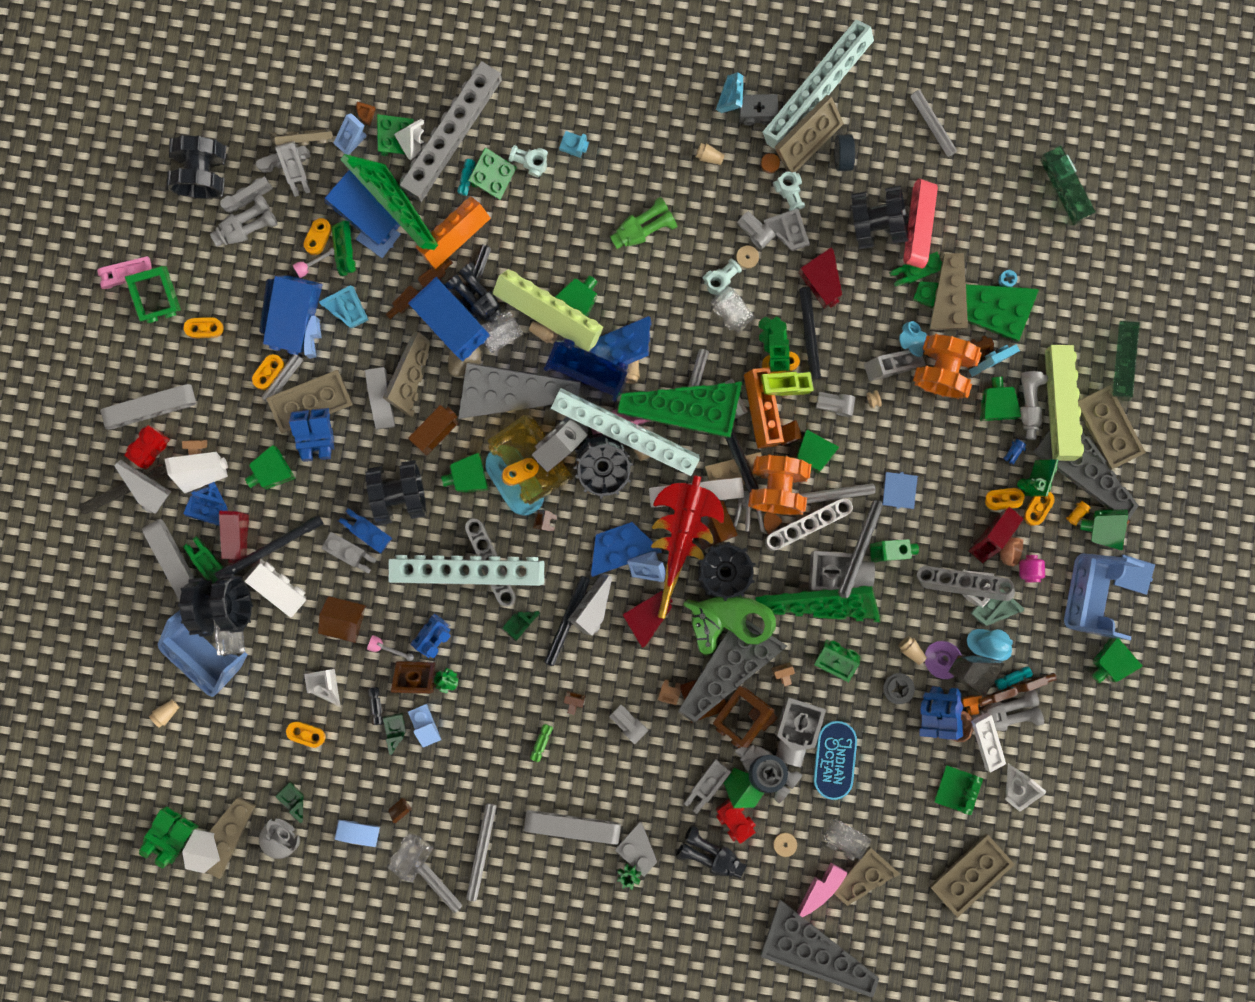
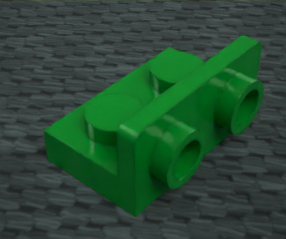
M826 639L814 665L849 683L860 665V656L854 650H847L841 647L838 642Z

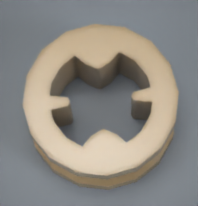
M874 390L872 394L870 392L867 393V400L871 409H874L875 406H882L877 390Z

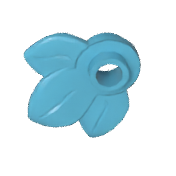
M914 321L907 322L903 325V332L899 336L900 344L903 349L909 348L913 355L921 357L923 355V345L928 335L921 331L918 323Z

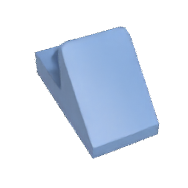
M353 114L346 115L334 144L344 154L349 155L366 138L367 135L362 131L364 125Z
M650 552L627 561L632 577L659 582L665 581V568L663 562L658 561L656 552Z
M427 704L408 711L415 728L413 732L422 747L441 740Z

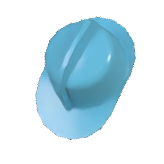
M976 629L968 634L967 645L976 655L998 661L1007 660L1011 656L1013 640L1010 639L1006 632L998 629L992 631Z

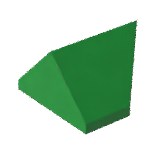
M733 768L723 782L733 808H754L764 795L763 792H759L752 786L748 773Z

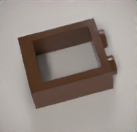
M440 405L408 439L428 456L459 424L456 421L457 416L448 406L444 408Z
M739 686L713 724L717 727V732L723 736L728 735L732 739L731 743L738 748H748L775 710L749 689ZM741 697L762 712L743 739L723 724V721Z

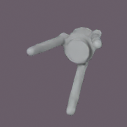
M744 491V497L738 500L733 525L734 527L737 526L743 505V508H746L745 531L748 532L750 509L752 507H748L750 493ZM757 511L760 530L764 532L761 511Z

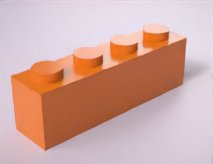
M470 196L431 232L438 244L435 250L422 249L418 245L416 249L436 269L491 218L482 205Z
M770 367L752 369L744 374L757 449L775 447L784 442L775 395L764 394L761 375L771 374Z

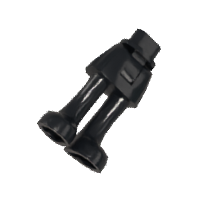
M470 261L457 273L478 294V298L468 290L457 273L444 285L448 289H455L470 304L469 310L486 322L489 321L495 327L505 317L500 312L501 308H499L500 305L496 296L493 295V291H487L474 276L475 266Z
M691 825L684 838L685 842L711 853L713 857L710 858L683 842L677 850L676 859L681 861L686 859L697 861L707 866L709 872L715 875L729 876L730 878L734 876L738 879L742 877L747 865L740 862V859L737 858L734 852L724 844L719 847L703 839L699 835V829L696 826Z

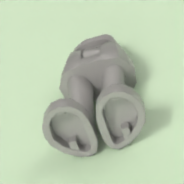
M260 193L254 197L255 205L252 208L238 215L230 214L218 225L219 227H216V231L210 233L217 247L222 244L228 245L248 240L247 235L266 226L275 227L278 225L268 203ZM260 214H263V215H262L260 218H258L257 220H255V221H253V222H251V223H249V224H247V225H245V226L242 225L244 222H246V221H248V220H250V219H252V218H254V217H256V216H258V215H260Z
M1029 371L1021 373L1025 406L1020 407L1026 438L1036 440V431H1040L1039 426L1042 423V408L1038 404L1037 390L1040 385L1048 382V376L1043 375V372Z
M1035 689L1026 692L1022 698L1014 701L991 703L982 710H979V714L971 715L974 720L988 712L992 715L996 731H1005L1009 725L1024 721H1031L1036 726L1044 725L1043 714L1038 707L1006 715V712L1039 706V699Z
M753 744L748 748H737L735 751L741 757L740 760L747 771H749L751 763L756 758L763 755H773L768 750ZM765 771L767 778H769L771 775ZM797 771L788 772L786 784L793 789L801 779L802 774ZM783 786L782 789L775 792L774 799L780 804L791 790Z

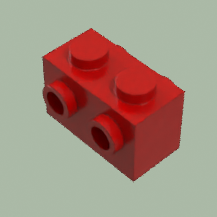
M150 425L141 429L138 434L139 437L127 447V452L124 455L138 467L146 470L154 463L156 457L166 448L167 443L171 440Z
M730 798L715 808L718 812L716 817L721 825L726 824L730 829L727 833L733 842L737 840L741 844L756 833L753 829L756 825L750 816L746 818L743 815L742 811L744 808H733Z

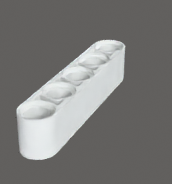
M742 478L700 482L699 487L713 492L719 500L744 497ZM667 486L649 488L651 507H655L653 506L654 500Z
M840 499L771 533L765 539V546L771 551H776L851 513L853 505L848 499ZM839 503H844L847 506L845 513L839 511ZM823 511L830 514L829 521H824L821 518ZM805 520L812 521L813 528L811 530H807L804 527ZM789 528L796 531V537L793 539L787 536ZM771 537L778 538L779 545L777 547L770 545Z

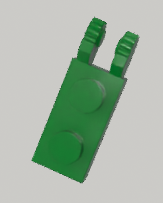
M343 220L332 226L337 271L342 277L356 270V262L353 260L349 221Z
M938 252L929 255L928 262L923 269L905 264L892 270L889 274L892 277L904 273L906 278L899 279L894 283L895 287H899L940 272L942 261Z
M195 536L193 540L200 549L198 553L188 544H185L183 547L205 579L212 580V584H214L218 580L214 573L224 567L202 540Z

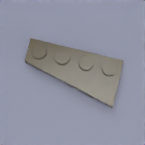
M964 253L943 255L928 331L962 330L968 328Z
M414 331L383 396V399L408 417L414 416L415 410L412 409L414 401L418 399V393H416L418 383L422 381V366L426 364L431 343L421 333Z
M236 798L209 831L214 833L220 861L207 870L206 873L219 879L222 878L256 805L242 798Z

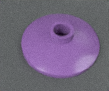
M937 641L927 648L925 664L932 675L940 679H950L960 672L963 660L960 651L955 645L947 641ZM944 655L948 657V661L943 659Z

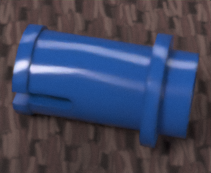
M1018 439L1011 442L1012 446L1003 458L1008 462L1011 455H1013L1009 462L1013 465L1021 452L1025 451L1024 447L1026 446L1024 442Z

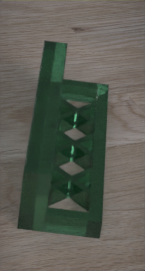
M1062 146L1043 154L1040 162L1073 226L1093 215L1095 210Z
M1119 321L1112 397L1124 398V401H1131L1133 397L1140 322Z

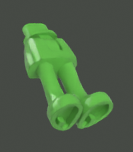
M660 196L655 200L654 205L637 217L629 216L610 238L616 249L622 246L627 247V244L628 246L641 244L646 241L645 237L662 227L674 230L678 226L665 201ZM659 214H663L661 217H659L652 223L644 226L643 228L641 227L643 223L650 220L651 218Z

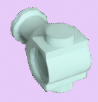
M514 145L510 152L509 162L521 163L524 168L529 169L528 173L530 175L539 177L547 169L548 152L542 148L529 149L527 152L518 149ZM536 160L543 161L539 166L533 164Z
M785 172L777 181L773 182L776 193L779 192L783 198L787 199L790 206L789 211L800 210L805 207V203L801 201L799 196V185L802 184L799 173L796 174V172ZM789 180L792 185L786 186L783 181Z
M730 259L724 268L713 272L710 270L703 276L707 290L711 294L722 297L729 290L726 286L731 283L730 279L736 273L742 271L736 261ZM717 280L720 286L713 287L710 282Z

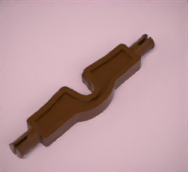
M449 257L436 269L432 266L418 277V282L423 287L422 290L435 277L441 280L446 275L445 270L453 264ZM408 286L392 303L394 307L385 313L386 316L391 320L398 312L403 314L411 307L408 303L420 291H417L412 286Z
M1051 673L1009 686L978 699V703L983 707L990 703L1000 702L1017 696V693L1028 692L1047 685L1049 682L1056 681L1057 676L1055 673Z

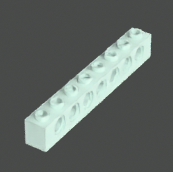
M857 19L852 23L764 129L763 135L767 145L775 149V146L826 95L833 91L874 41L871 26Z
M560 388L551 409L687 475H692L700 460L699 454Z
M396 555V558L389 559V582L539 586L544 584V561H538V557H526V561L519 560V557H507V560H500V556H489V560H481L482 556H470V560H464L463 556H451V559H444L443 555H434L432 559H426V555H414V559H407V555ZM409 564L413 566L412 574L408 571ZM428 564L432 567V572L430 574L426 571V566ZM446 565L450 566L451 571L449 574L444 570ZM464 565L469 567L468 575L463 572ZM483 565H486L488 568L487 575L482 573ZM502 565L507 568L505 576L500 571ZM521 566L526 568L525 576H522L519 572Z

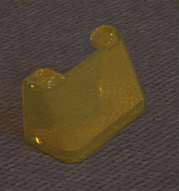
M523 415L487 440L490 444L488 448L494 456L498 455L507 466L526 458L536 460L532 456L537 450L535 446L546 435L532 416ZM536 460L539 465L537 474L533 478L519 483L521 487L520 497L525 504L532 505L573 480L571 473L562 460L548 472ZM526 465L528 470H532L531 465Z

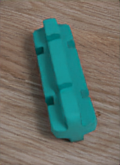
M468 158L465 159V168H463L460 178L461 185L458 186L457 190L458 194L463 196L468 195V186L471 183L468 180L475 167V161Z
M1026 666L1021 668L1020 671L1017 670L1004 676V678L995 680V685L998 690L1007 688V685L1011 686L1024 680L1023 678L1031 677L1033 673L1030 667Z

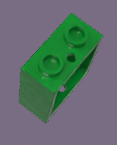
M167 266L125 276L140 321L146 320L148 324L159 321V316L165 315V318L177 316V311H181ZM160 276L171 308L146 315L135 283Z

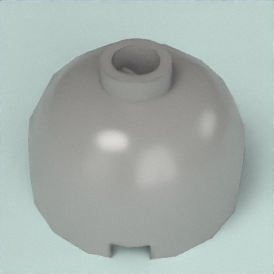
M281 819L269 820L259 834V845L264 854L274 859H282L291 855L300 844L299 835L295 836L292 832L295 830L294 827Z

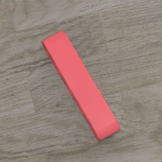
M919 178L914 183L908 219V241L905 242L903 262L923 269L929 258L938 186L935 183Z

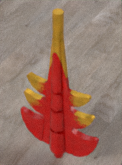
M694 475L692 484L675 483L665 487L657 495L653 503L655 507L668 506L675 510L674 515L661 517L652 526L653 529L662 528L671 532V537L661 538L651 545L652 548H663L669 551L663 597L658 613L659 618L665 619L669 601L686 557L693 556L700 560L704 558L701 549L692 543L693 539L702 538L713 544L712 534L709 528L700 521L701 518L712 517L720 523L724 522V509L721 501L710 490L699 487L701 481L699 476Z

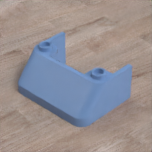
M1085 553L1078 555L1074 563L1064 623L1066 627L1076 631L1131 641V636L1115 632V622L1111 618L1104 617L1110 579H1121L1125 575L1127 566L1144 568L1145 564L1125 557Z
M179 610L167 620L158 642V648L164 656L208 696L213 697L241 669L248 654L244 652L239 657L235 654H227L224 657L204 637H199V634L189 635V631L184 624H181L182 619Z

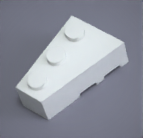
M262 559L258 560L245 575V582L289 617H292L306 601L305 592L300 587L291 585L289 583L290 580L285 575L277 573L271 564L264 562Z

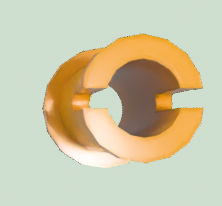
M1083 501L1076 503L1077 507L1066 518L1067 521L1075 526L1078 525L1086 513L1089 514L1090 506Z

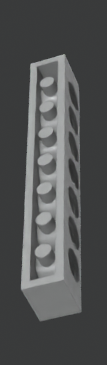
M482 61L479 66L474 67L469 81L464 82L461 93L452 100L450 110L443 114L438 128L435 127L433 129L428 143L425 142L423 144L418 158L413 159L410 170L401 177L400 187L405 193L420 202L423 201L502 81L500 72ZM478 83H484L483 87H476ZM468 98H474L473 102H466ZM458 113L464 114L462 118H456ZM449 128L454 129L453 133L447 134L445 132ZM437 144H444L442 149L435 148ZM428 159L434 160L430 165L425 164ZM417 175H424L421 180H415Z

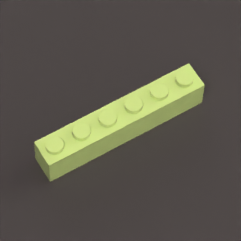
M508 269L500 274L497 279L493 295L587 352L596 345L603 326L598 324L596 320L586 317L579 310L573 309L564 301L553 297L548 291L540 289L531 281L520 277L514 271Z
M1050 345L1045 350L1052 459H1058L1059 461H1075L1084 452V445L1081 443L1082 426L1079 420L1081 408L1078 406L1080 392L1076 382L1078 371L1075 369L1077 354L1074 352V345Z

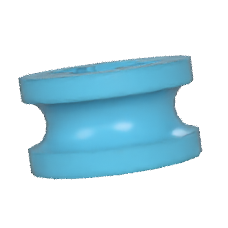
M1012 270L1004 271L998 279L1000 286L1013 287L1018 279L1017 274ZM1005 275H1007L1008 278H1012L1010 284L1008 281H1004V278L1006 277Z

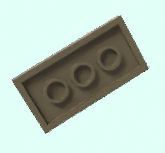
M826 95L775 146L787 172H796L844 124L831 96Z
M339 370L266 398L281 434L291 430L289 424L291 412L309 410V414H311V410L329 408V413L332 414L353 405Z
M1111 385L1078 401V406L1081 408V416L1101 455L1107 461L1106 464L1110 470L1146 453Z
M985 834L929 887L958 918L1015 864L988 834Z

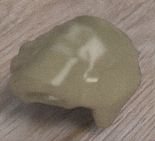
M478 347L473 351L471 356L463 362L450 351L448 357L449 373L455 377H460L466 372L467 362L481 364L482 351Z

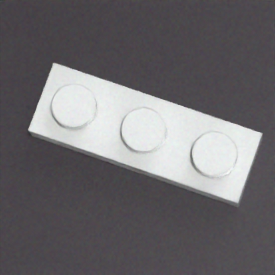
M987 712L972 720L971 723L985 769L991 773L1005 765L1006 762L992 715Z

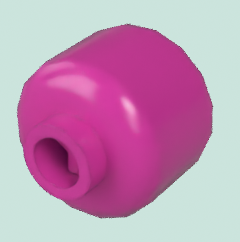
M1026 555V559L1019 562L1020 578L1025 580V583L1041 582V579L1045 578V561L1038 559V555Z

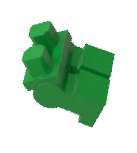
M765 316L758 322V327L763 330L759 335V341L764 343V351L770 352V371H790L787 324L777 316L772 320Z
M165 807L158 812L152 827L144 836L139 855L148 858L153 852L157 855L154 863L163 869L167 864H173L184 850L193 831L199 826L185 817L180 819L182 815L169 807Z

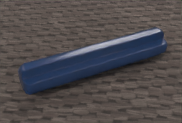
M274 279L266 280L259 329L261 334H265Z

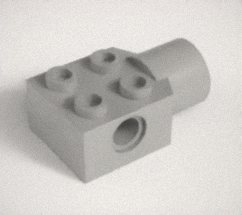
M566 416L553 431L551 430L535 446L537 450L532 456L548 472L587 436L588 426Z
M812 551L808 590L839 589L852 554ZM862 561L852 588L859 586L873 587L875 579L874 562Z
M786 697L775 731V735L780 739L776 756L783 760L784 763L801 767L806 749L815 748L826 709Z

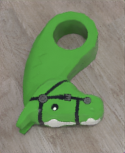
M736 596L723 601V598L714 597L702 602L687 600L683 603L685 607L691 610L692 626L699 652L703 655L715 653L718 646V637L724 628L730 630L747 644H759L767 640L776 629V618L772 610L750 598ZM749 613L758 614L764 620L765 628L762 634H753L746 627V617Z

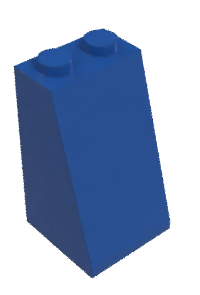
M350 170L325 197L324 202L346 221H349L351 225L377 246L380 243L384 245L391 237L389 235L392 229L396 231L400 227L399 223Z
M288 275L275 276L263 344L269 345V349L280 351L281 348L286 349L287 353L299 355V353L304 352L306 328L311 316H315L323 286L322 283Z
M437 277L408 303L462 362L471 356L472 352L490 336L485 328Z

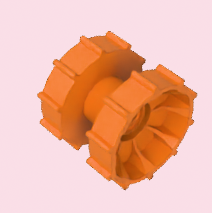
M938 334L926 336L923 345L924 354L935 359L936 362L934 367L916 368L913 378L915 386L942 397L968 398L972 384H970L971 380L960 375L959 370L961 366L967 368L978 366L981 348L970 343V341L953 336Z
M756 456L753 474L768 479L767 489H752L748 507L772 514L803 515V512L806 511L807 497H803L799 493H792V485L795 482H807L810 479L812 464L788 456Z

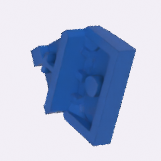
M215 482L208 484L209 486L197 492H191L192 496H190L183 514L190 518L220 526L219 511H227L228 507Z

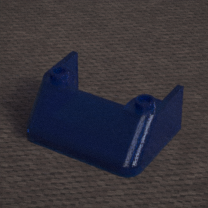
M565 338L564 341H555L544 367L545 371L554 369L613 395V401L621 398L630 374V370L627 369L629 365L620 361L616 364L575 346V342L568 338Z

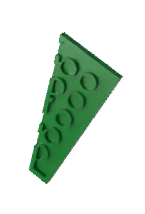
M344 154L340 160L410 235L416 244L422 249L435 250L438 246L436 240L386 164Z
M742 382L622 393L617 414L730 438Z

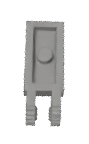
M295 141L276 145L278 157L294 196H299V190L295 183L298 181L302 182L304 191L310 193L307 176Z
M305 146L297 147L301 162L311 157L309 150ZM277 153L256 161L257 168L264 173L272 172L276 166L277 168H282Z
M265 176L257 178L250 186L239 189L235 195L222 198L220 205L226 212L231 213L252 202L259 193L263 195L272 190L273 187Z
M330 532L321 548L366 573H369L371 569L359 563L362 556L370 562L375 563L377 560L365 553V550L333 532Z
M715 759L693 787L692 792L683 804L686 806L690 805L694 797L698 795L702 799L694 807L693 812L697 814L704 804L709 802L731 771Z

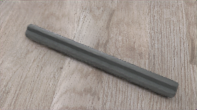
M874 500L871 504L838 591L841 598H848L883 507L881 501Z

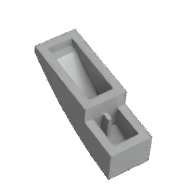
M381 367L365 370L376 430L395 427L393 406L383 399L388 388L386 369Z

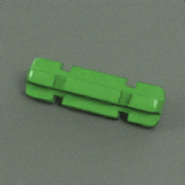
M547 724L542 726L541 734H539L534 746L535 750L532 751L530 756L531 760L535 762L540 761L541 753L544 752L549 739L548 736L552 732V726Z

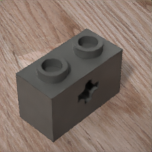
M778 94L743 95L742 107L739 108V123H744V125H754L755 123L769 125L778 114Z

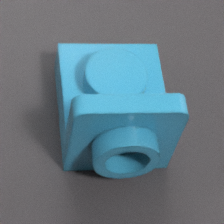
M565 131L559 150L581 158L582 152L586 153L589 145L587 135L582 134V136Z

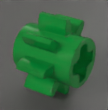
M445 668L444 672H437L434 677L435 688L445 694L448 693V690H455L458 685L457 673L448 668Z
M626 863L624 870L619 868L617 873L621 876L618 877L617 882H621L623 889L630 887L633 890L634 883L636 885L640 884L641 880L637 877L641 875V871L635 869L636 865L628 866Z

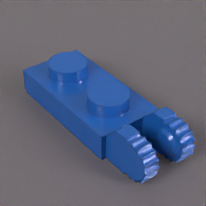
M347 508V514L357 519L356 523L352 526L344 518H340L339 522L381 554L393 538L363 516H359Z

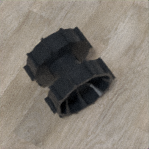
M180 135L179 137L170 138L169 158L178 161L180 164L183 163L184 169L178 168L173 171H167V190L178 196L181 195L193 199L212 200L213 198L223 197L225 178H221L214 172H209V167L214 168L215 166L225 165L227 146L221 144L216 139L212 140L200 137L199 135Z
M901 185L885 188L886 204L871 206L867 191L852 194L853 220L859 249L874 247V231L890 229L893 244L908 241V226Z
M602 433L591 436L587 434L586 439L575 448L576 455L573 468L577 469L574 474L575 478H579L584 492L589 491L602 499L603 496H610L615 493L619 495V491L624 488L627 482H631L630 466L633 463L631 459H628L630 454L628 451H625L621 442ZM600 461L607 462V466L604 468L598 467L597 464Z
M416 460L401 462L399 466L401 478L398 480L387 481L386 473L382 466L368 468V471L365 472L369 504L377 525L392 523V519H394L393 506L406 504L407 512L411 519L426 517V498Z
M730 542L715 548L711 546L707 549L708 553L704 556L703 560L697 562L699 567L696 581L700 582L706 592V596L723 598V601L736 596L743 597V592L748 589L751 583H755V580H753V566L756 563H752L750 557L745 552L746 548L741 549L730 545ZM722 567L729 568V577L724 578L721 576L720 570Z
M233 574L219 575V579L214 584H212V580H203V578L189 579V583L181 588L178 607L182 619L181 624H184L189 631V635L199 634V637L213 635L217 627H220V631H229V633L243 632L247 624L251 623L250 617L253 604L250 588L244 582L243 576H234Z

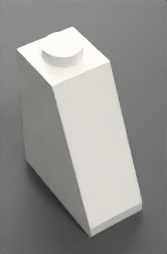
M217 452L164 459L169 477L184 493L228 477L226 471L228 464L225 458H221Z

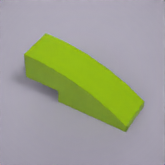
M785 372L761 375L764 394L806 395L814 391L810 372Z

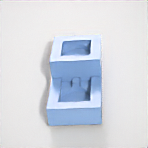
M311 316L305 333L304 353L308 358H316L314 339L322 338L320 320L316 316Z
M338 820L334 839L352 844L376 847L380 827L359 824L354 821Z

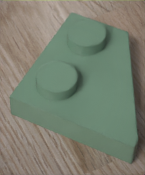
M1013 598L1009 601L990 599L983 608L976 606L970 614L981 624L988 626L1023 612L1025 609Z

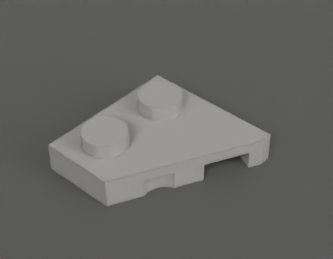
M799 209L764 220V224L768 225L791 251L810 245Z
M639 821L616 847L615 851L632 866L636 865L635 869L641 871V875L645 877L657 863V859L643 823Z

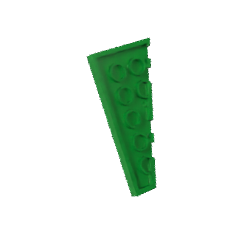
M920 281L912 300L933 308L938 283ZM966 284L968 323L1018 342L1039 289Z
M872 586L852 588L848 598H841L838 594L839 589H822L813 592L802 591L800 593H782L781 595L755 597V601L767 606L774 615H784L786 612H791L795 616L803 617L804 613L813 614V618L844 620L846 617L856 618V621H863L864 618L874 619V622L881 623Z

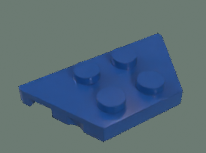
M650 316L599 337L596 345L589 352L595 355L599 361L606 363L612 370L649 356Z
M633 522L596 534L591 575L594 577L628 565L627 561L629 559L650 552L659 554L662 551L660 548H652L651 545L654 542Z

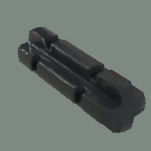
M378 687L368 689L370 712L373 715L371 719L374 726L383 724Z

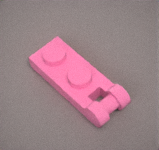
M146 256L99 268L97 272L102 280L100 282L101 288L110 289L113 286L127 283L125 276L151 270L152 266L150 258ZM110 274L113 275L112 279H109Z

